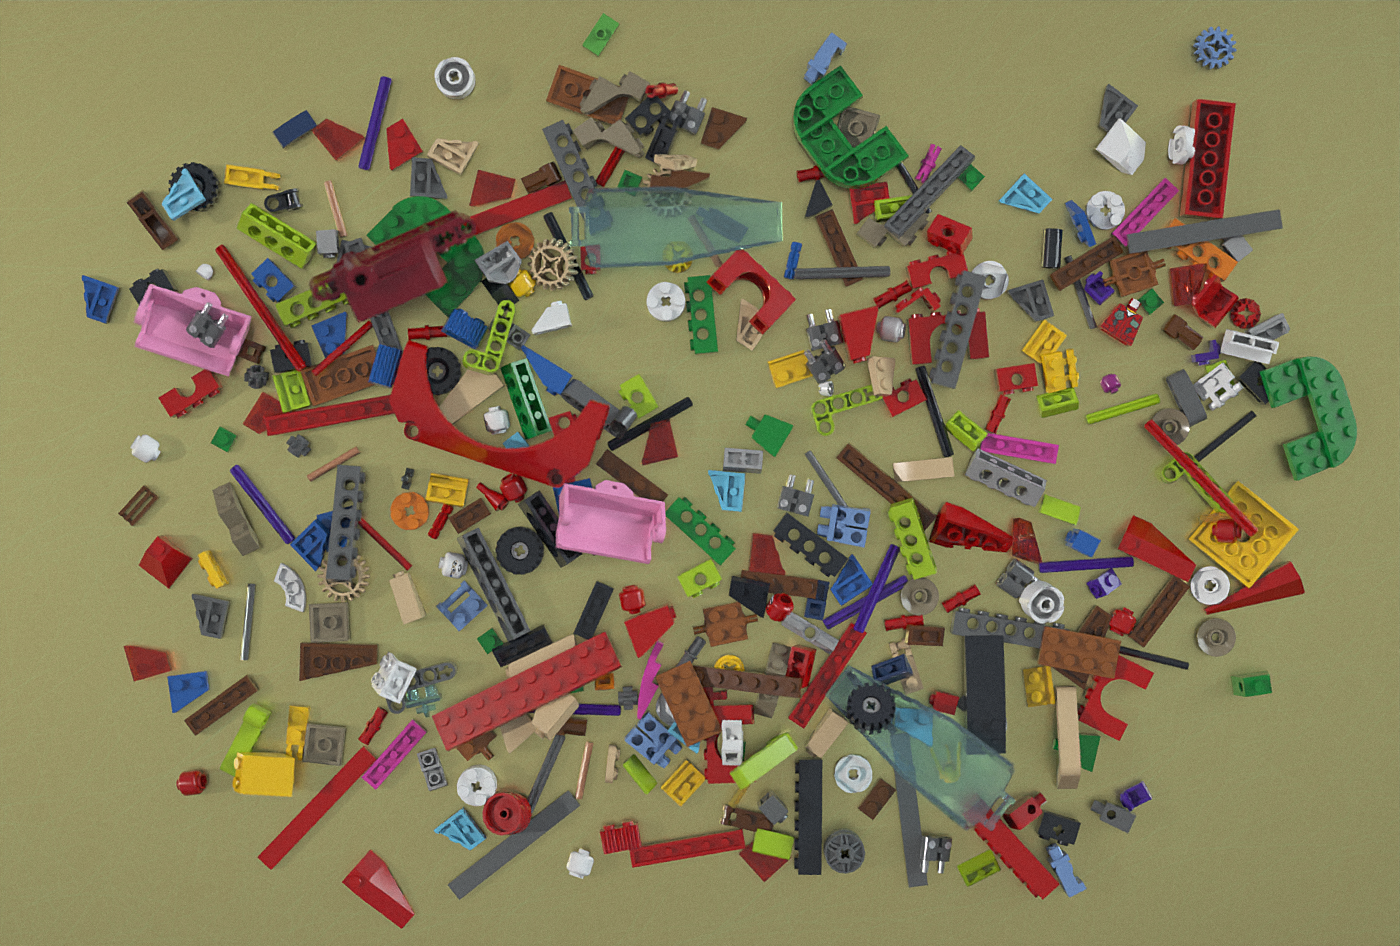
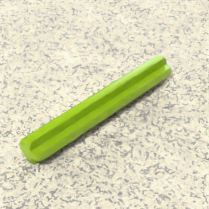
M1153 394L1086 415V420L1088 424H1093L1160 403V397L1158 394Z

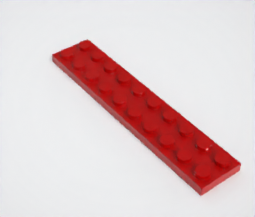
M603 632L433 715L432 718L445 749L449 752L622 666L607 633Z

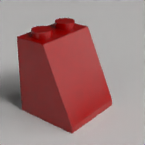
M878 305L841 314L837 317L848 361L853 360V364L864 362L866 357L870 356L878 315Z
M668 603L624 620L638 658L642 657L674 624V619L677 618L673 606L669 607Z

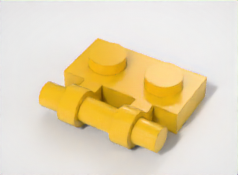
M1066 349V357H1062V352L1060 351L1041 355L1046 392L1052 393L1067 389L1066 381H1070L1071 387H1078L1079 373L1076 372L1075 363L1077 362V357L1074 355V349ZM1068 364L1069 373L1065 374L1064 365Z

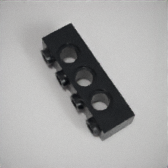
M540 490L518 504L560 568L582 555V552L556 548V531L559 518Z
M787 512L773 529L775 538L782 543L786 540L791 544L789 547L797 554L802 552L806 555L805 560L813 566L816 563L822 567L819 571L827 577L830 575L835 577L848 560L847 557ZM792 529H796L799 532V537L796 540H791L788 536L789 531ZM806 541H813L814 549L812 551L804 549ZM823 552H827L830 556L829 561L826 563H822L819 560V556Z

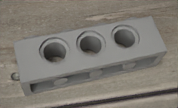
M978 448L971 458L965 474L974 481L984 483L991 489H997L1006 496L1014 497L1022 503L1033 507L1036 506L1045 491L1047 480Z

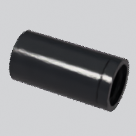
M1043 229L1041 268L1059 269L1061 267L1062 229Z

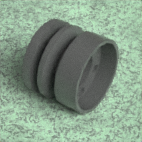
M839 828L829 833L824 840L823 852L831 869L838 873L847 874L861 867L865 859V849L856 832L846 828ZM841 850H847L849 854L842 855Z

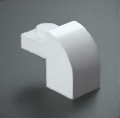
M722 720V765H740L743 759L742 720Z

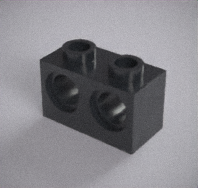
M647 97L625 118V121L631 125L640 138L643 135L647 137L654 131L653 126L658 122H662L666 111L669 109L658 97ZM652 106H659L661 108L660 113L657 115L650 112ZM640 118L645 119L647 122L643 128L636 125V121Z

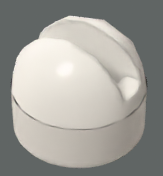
M202 264L196 272L204 279L209 280L213 274V269L208 264Z
M825 381L819 384L818 387H821V390L818 391L821 395H833L834 384L832 381Z

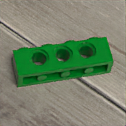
M711 275L687 277L688 282H684L685 293H689L690 301H686L687 313L691 312L692 319L688 320L689 332L693 331L690 347L691 351L695 350V355L718 352L712 287L707 283ZM696 291L704 293L705 297L702 301L694 299L693 295ZM698 310L706 312L707 316L704 320H698L695 317V313ZM700 329H705L708 332V337L704 340L699 339L697 336V332Z
M527 358L500 367L525 440L552 431Z
M678 497L665 511V516L721 566L736 549L733 546L735 542L729 536L724 538L719 533L721 529L714 523L710 525L706 522L705 519L707 517L699 509L695 512L691 508L693 504L686 497H683V499ZM689 511L692 514L690 522H684L681 519L683 512ZM699 524H703L707 528L706 533L703 535H698L695 531L696 526ZM713 537H717L721 541L720 546L717 548H713L709 544L710 539Z

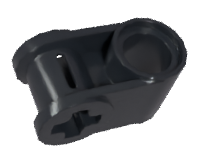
M299 188L288 189L267 196L264 200L265 208L273 214L303 208L298 195ZM272 200H278L279 202L278 207L275 209H270L269 203Z

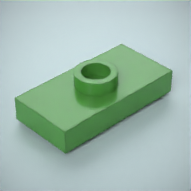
M603 13L582 46L599 57L618 28L619 23Z

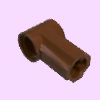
M550 162L540 167L538 171L521 178L527 193L530 194L544 186L548 187L562 180V177L555 162Z
M1173 314L1162 329L1163 332L1171 338L1179 340L1192 351L1195 350L1201 343L1203 336L1189 327L1184 319Z
M570 717L556 735L585 736L587 719Z

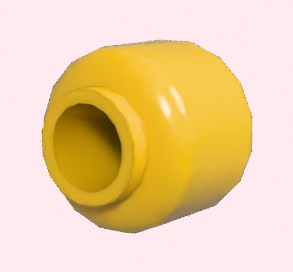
M519 268L516 278L508 283L509 288L517 297H528L535 291L536 280L532 279V275L526 269L521 270Z

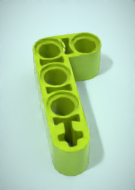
M504 300L499 304L485 352L472 349L465 352L462 358L465 368L485 375H493L497 372L515 313V305L511 301ZM504 307H508L509 312L507 313L505 319H502L504 313L503 309ZM496 325H503L506 331L499 333L496 330ZM498 343L500 350L493 351L490 344ZM473 355L477 362L470 364L467 362L466 357ZM485 362H494L495 368L492 370L487 369Z
M868 385L814 402L811 406V413L817 432L823 436L832 434L834 422L831 414L882 399V396H877V398L874 395L868 396L869 401H866V395L863 390L866 389V393L873 391L872 385ZM857 392L862 396L860 403L852 401L853 393ZM836 398H840L843 401V407L840 409L835 408L833 405V401ZM821 403L824 405L825 412L823 414L815 412L816 404ZM822 422L830 424L829 432L824 433L821 431L820 425Z
M1184 452L1233 503L1231 497L1212 478V476L1203 468V466L1194 458V456L1188 452ZM1175 459L1161 471V479L1167 484L1174 483L1183 475L1217 513L1221 515L1227 514ZM1165 471H1174L1175 478H1167L1165 476Z
M255 703L249 706L242 719L243 723L220 766V770L235 777L234 760L237 758V752H252L271 715L269 710Z
M788 732L770 739L766 743L767 746L730 772L740 790L749 786L798 749Z

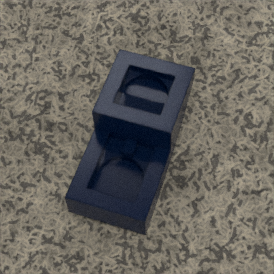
M305 110L279 126L272 133L281 147L285 148L299 140L301 136L314 130L317 125L308 111Z
M818 579L816 599L807 598L804 617L823 621L829 581Z

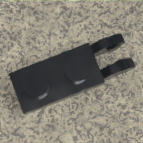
M670 110L666 111L662 122L659 123L645 156L646 159L654 162L655 154H669L678 134L677 130L683 120V117L679 115L676 117L672 128L667 126L673 113Z

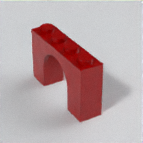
M741 247L707 281L719 295L735 281L747 280L754 283L761 290L764 301L762 308L752 317L749 323L762 335L796 300L791 292L786 290L776 278L772 277L762 265L758 264Z
M980 308L977 309L967 345L968 360L989 358L985 311L980 312ZM957 310L960 316L966 315V313H961V310ZM942 312L930 313L929 317H923V314H912L911 318L907 319L911 365L932 363L930 347L932 332L939 325L947 324L945 322L946 315H942Z
M1118 655L1114 679L1097 675L1093 676L1092 680L1094 682L1091 688L1088 687L1085 691L1083 704H1079L1077 707L1078 721L1120 741L1128 724L1104 710L1101 704L1102 690L1109 682L1117 679L1127 680L1146 690L1154 672Z
M754 705L711 706L721 729L722 720H742V725L755 724ZM720 733L705 739L704 741H707V749H704V760H707V768L704 770L705 780H708V784L736 783L730 772L739 765H722V756L717 746Z

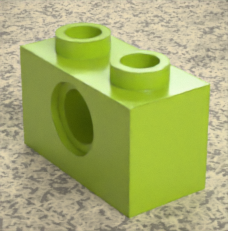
M640 374L619 385L621 390L618 392L624 401L628 399L631 405L630 408L636 412L639 419L659 408ZM635 392H640L643 395V400L640 403H635L632 400V395Z
M712 559L677 576L687 596H692L693 598L703 594L702 590L707 587L710 589L720 585L719 581L722 580ZM698 574H703L706 577V582L702 585L695 582V577Z

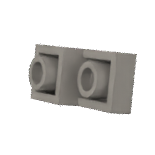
M494 318L492 319V321H491L490 324L488 325V330H490V331H491V328H492V324H493ZM512 323L506 342L521 350L522 345L526 343L530 334ZM496 325V330L499 333L506 331L503 325Z
M436 748L417 753L428 790L433 791L448 786Z

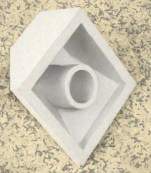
M1119 118L1096 150L1120 172L1133 175L1144 160L1146 142Z
M562 301L550 303L551 307L546 308L533 327L532 333L536 336L572 327L566 303L562 304Z

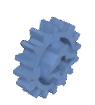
M1220 26L1215 31L1213 27H1210L1208 32L1203 30L1201 32L1202 36L1196 37V40L1199 42L1193 45V47L1198 48L1194 55L1199 54L1200 57L1197 61L1203 60V67L1209 64L1210 69H1213L1215 65L1220 69L1222 64L1226 66L1229 64L1228 60L1234 58L1231 53H1235L1237 50L1232 48L1236 41L1230 40L1233 34L1227 35V29L1221 32ZM1212 36L1210 42H1204L1207 37ZM1214 44H1215V48H1218V50H1217L1216 52H1215V49H1214L1213 47H1211V46L1214 45ZM1219 54H1225V56L1222 59L1217 60L1219 58Z

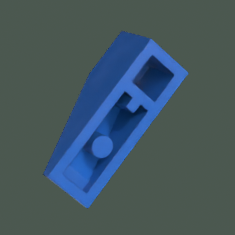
M522 345V351L542 383L547 386L546 391L554 396L557 393L561 395L573 375Z

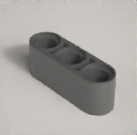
M1182 369L1167 376L1166 382L1179 410L1187 417L1189 427L1206 420L1207 414L1187 372Z

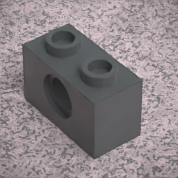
M772 790L757 802L758 808L774 825L777 822L779 824L788 817L787 806Z

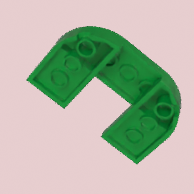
M840 65L801 94L794 109L793 127L800 144L826 178L844 188L860 189L876 183L879 178L908 159L909 155L887 126L855 148L848 142L832 119L863 98V94Z
M424 196L409 197L395 204L392 207L393 209L366 236L377 245L446 215L451 211L435 199ZM474 235L468 238L466 243L459 246L454 244L449 247L448 251L439 254L447 262L442 267L447 282L441 288L425 294L447 317L454 308L457 309L479 287L484 278V274L475 260L483 256L485 252L481 243Z
M1308 356L1294 358L1260 371L1271 408H1276L1308 395L1318 431L1283 444L1294 481L1342 464L1350 456L1356 444L1357 423L1344 381L1335 366L1323 358Z

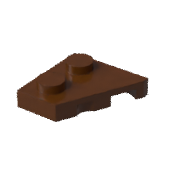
M712 107L701 145L719 150L746 123L747 118Z

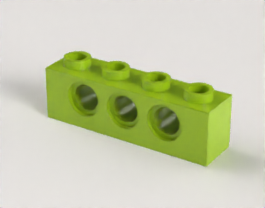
M253 203L242 212L236 228L301 269L311 260L317 245L310 238Z
M308 290L275 304L284 326H290L292 329L301 325V321L307 318L308 321L318 318V314L323 311L329 313L336 310L337 305L342 303L343 305H348L349 303L343 293L339 299L323 301L319 307L315 308L313 306L315 298L311 290ZM298 305H303L304 312L301 315H297L295 312Z
M910 498L891 504L888 515L890 521H894L896 525L894 529L897 540H901L902 546L900 550L903 558H907L908 564H906L909 575H913L914 580L936 574L937 567L914 499ZM906 517L911 523L903 525L900 520ZM910 535L915 536L917 541L910 543L907 541V537ZM919 553L923 559L916 561L913 555Z

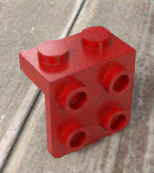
M1213 275L1212 278L1209 277L1206 280L1202 291L1196 293L1193 297L1192 307L1198 318L1216 329L1239 297L1222 286L1219 276Z
M921 287L911 294L912 299L907 301L905 298L896 304L895 307L897 309L893 312L896 315L921 297L932 313L941 307L939 304L941 300L928 287L924 290Z

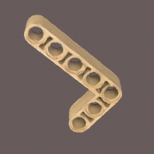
M1056 686L1059 750L1057 789H1077L1081 776L1076 686Z

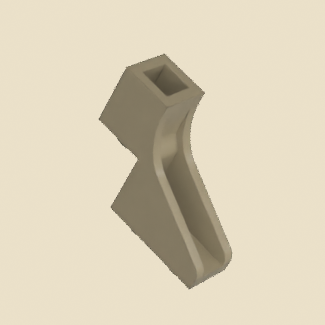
M629 71L628 75L624 74L619 82L621 87L599 76L598 80L594 79L589 87L591 92L588 97L584 96L580 102L581 113L590 115L619 97H630L641 102L646 94V87L650 85V82Z
M591 117L572 130L582 146L587 150L600 143H609L638 158L645 155L642 150L644 148L643 143L639 138H634L632 135L634 130L628 122L625 124L621 119L605 130L599 120L595 121Z
M924 212L899 239L885 229L884 225L873 221L871 218L867 219L856 235L873 248L877 245L881 247L887 239L884 236L885 234L903 247L907 244L910 246L917 238L914 235L917 230L920 229L922 231L929 221L926 219L929 215Z
M228 482L212 490L218 515L228 527L231 540L241 555L244 556L259 549L257 535L245 517L232 484Z
M772 643L764 674L785 676L791 647ZM758 693L753 714L772 719L779 696Z

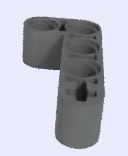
M572 379L561 393L562 398L580 412L583 411L591 399L610 405L603 429L616 438L621 439L637 417L636 412L630 407L623 406L619 410L577 379Z
M446 661L417 669L413 676L416 679V683L412 686L409 685L406 692L452 679L458 671L456 664L452 661ZM446 666L452 668L453 671L450 672V675L445 672L440 674L441 678H439V671H443ZM426 671H432L434 673L433 680H427L425 678ZM405 694L401 700V709H396L393 706V701L386 698L388 708L394 714L403 712L407 707Z

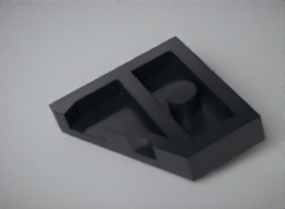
M732 576L729 596L759 617L764 618L770 583Z

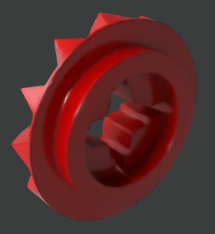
M1248 298L1237 300L1230 310L1232 322L1242 329L1254 327L1259 322L1262 314L1260 306L1254 300ZM1245 308H1247L1248 312L1253 313L1247 316V319H1245L1244 315L1238 314L1245 311Z

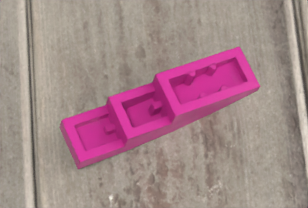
M659 640L650 654L641 682L637 718L640 720L659 687L658 683L653 681L661 667V663L657 662L656 658L664 643Z

